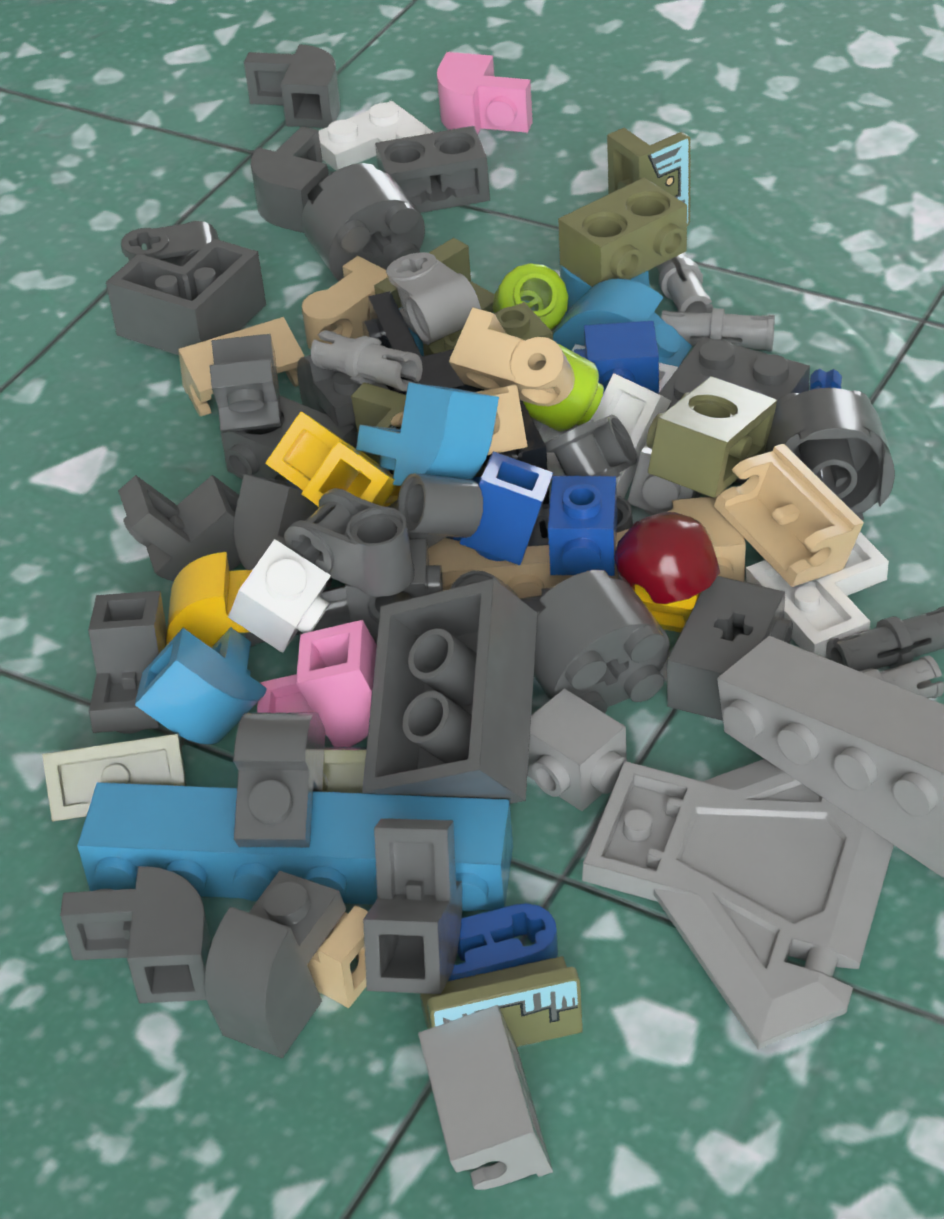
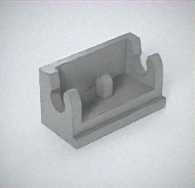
M495 1005L419 1032L418 1035L449 1159L455 1171L461 1172L475 1169L485 1163L499 1161L494 1165L481 1167L471 1172L473 1187L476 1190L502 1186L533 1174L541 1177L552 1173V1166L518 1048L499 1006Z

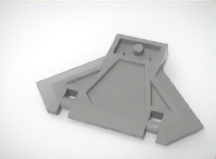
M766 759L703 782L624 761L584 859L582 881L659 902L757 1049H761L847 1012L853 987L832 977L835 967L859 969L894 845ZM788 956L805 960V966L801 967L787 963Z

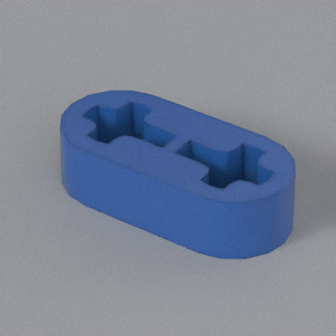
M528 903L515 904L461 918L457 953L459 958L465 962L454 965L448 981L556 958L558 955L555 919L544 908ZM527 935L528 939L535 944L522 946L521 941L515 937Z

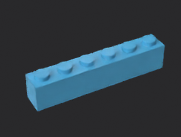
M97 782L77 845L90 891L98 889H135L138 866H148L166 869L182 876L193 885L201 897L243 898L257 901L277 873L282 871L339 890L344 903L373 905L377 900L374 827L381 818L453 820L456 881H462V911L496 910L505 907L513 851V837L509 799L313 791L310 847H238L234 840L237 788Z

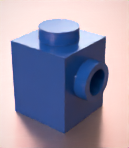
M654 321L584 325L585 349H574V352L597 366L599 373L598 383L603 385V394L613 373L657 394L659 393V354Z
M493 451L478 484L483 496L481 522L477 531L471 537L461 538L460 544L475 549L478 554L489 560L509 561L521 565L553 472Z
M552 476L548 521L550 575H577L591 570H605L609 576H615L614 556L617 541L616 476Z

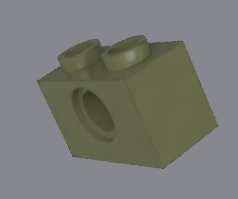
M712 376L690 393L686 392L667 411L657 414L654 418L646 441L647 447L652 449L648 473L716 498L738 479L732 472L735 465L747 458L765 453L777 399Z

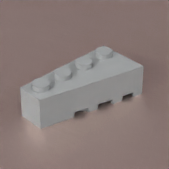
M771 636L764 639L717 678L725 733L944 878L943 704Z

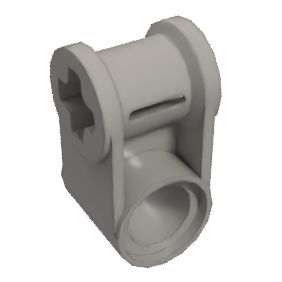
M422 252L408 254L396 259L387 267V277L390 283L397 287L402 304L400 312L407 327L416 333L422 342L427 345L463 329L472 307L481 310L478 297L468 279L463 274L456 273L437 260L433 254Z

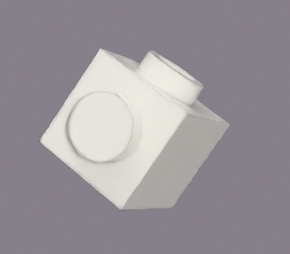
M274 539L239 589L228 618L283 653L298 630L303 634L312 632L330 603L320 596L331 575Z

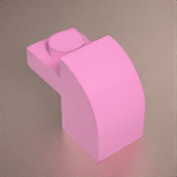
M446 52L437 69L440 117L443 125L448 130L474 126L477 134L480 129L528 133L533 123L530 79L494 77L492 55Z
M359 620L300 634L297 674L260 682L267 690L265 695L258 701L257 713H318L325 728V735H327L334 747H351L366 738L369 729L377 645L364 621Z

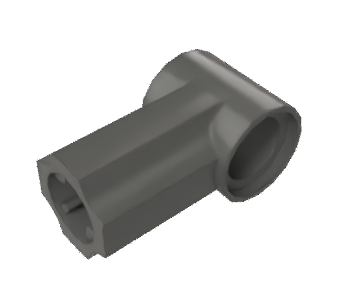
M413 473L408 475L403 481L398 500L388 507L396 509L405 517L409 540L427 539V545L430 548L447 536L471 537L477 531L481 522L483 496L478 483L471 479Z

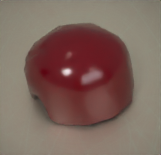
M663 512L636 521L618 541L614 559L618 574L624 577L634 590L635 584L643 587L656 604H668L690 599L708 589L720 574L714 546L707 529L700 521L676 512Z

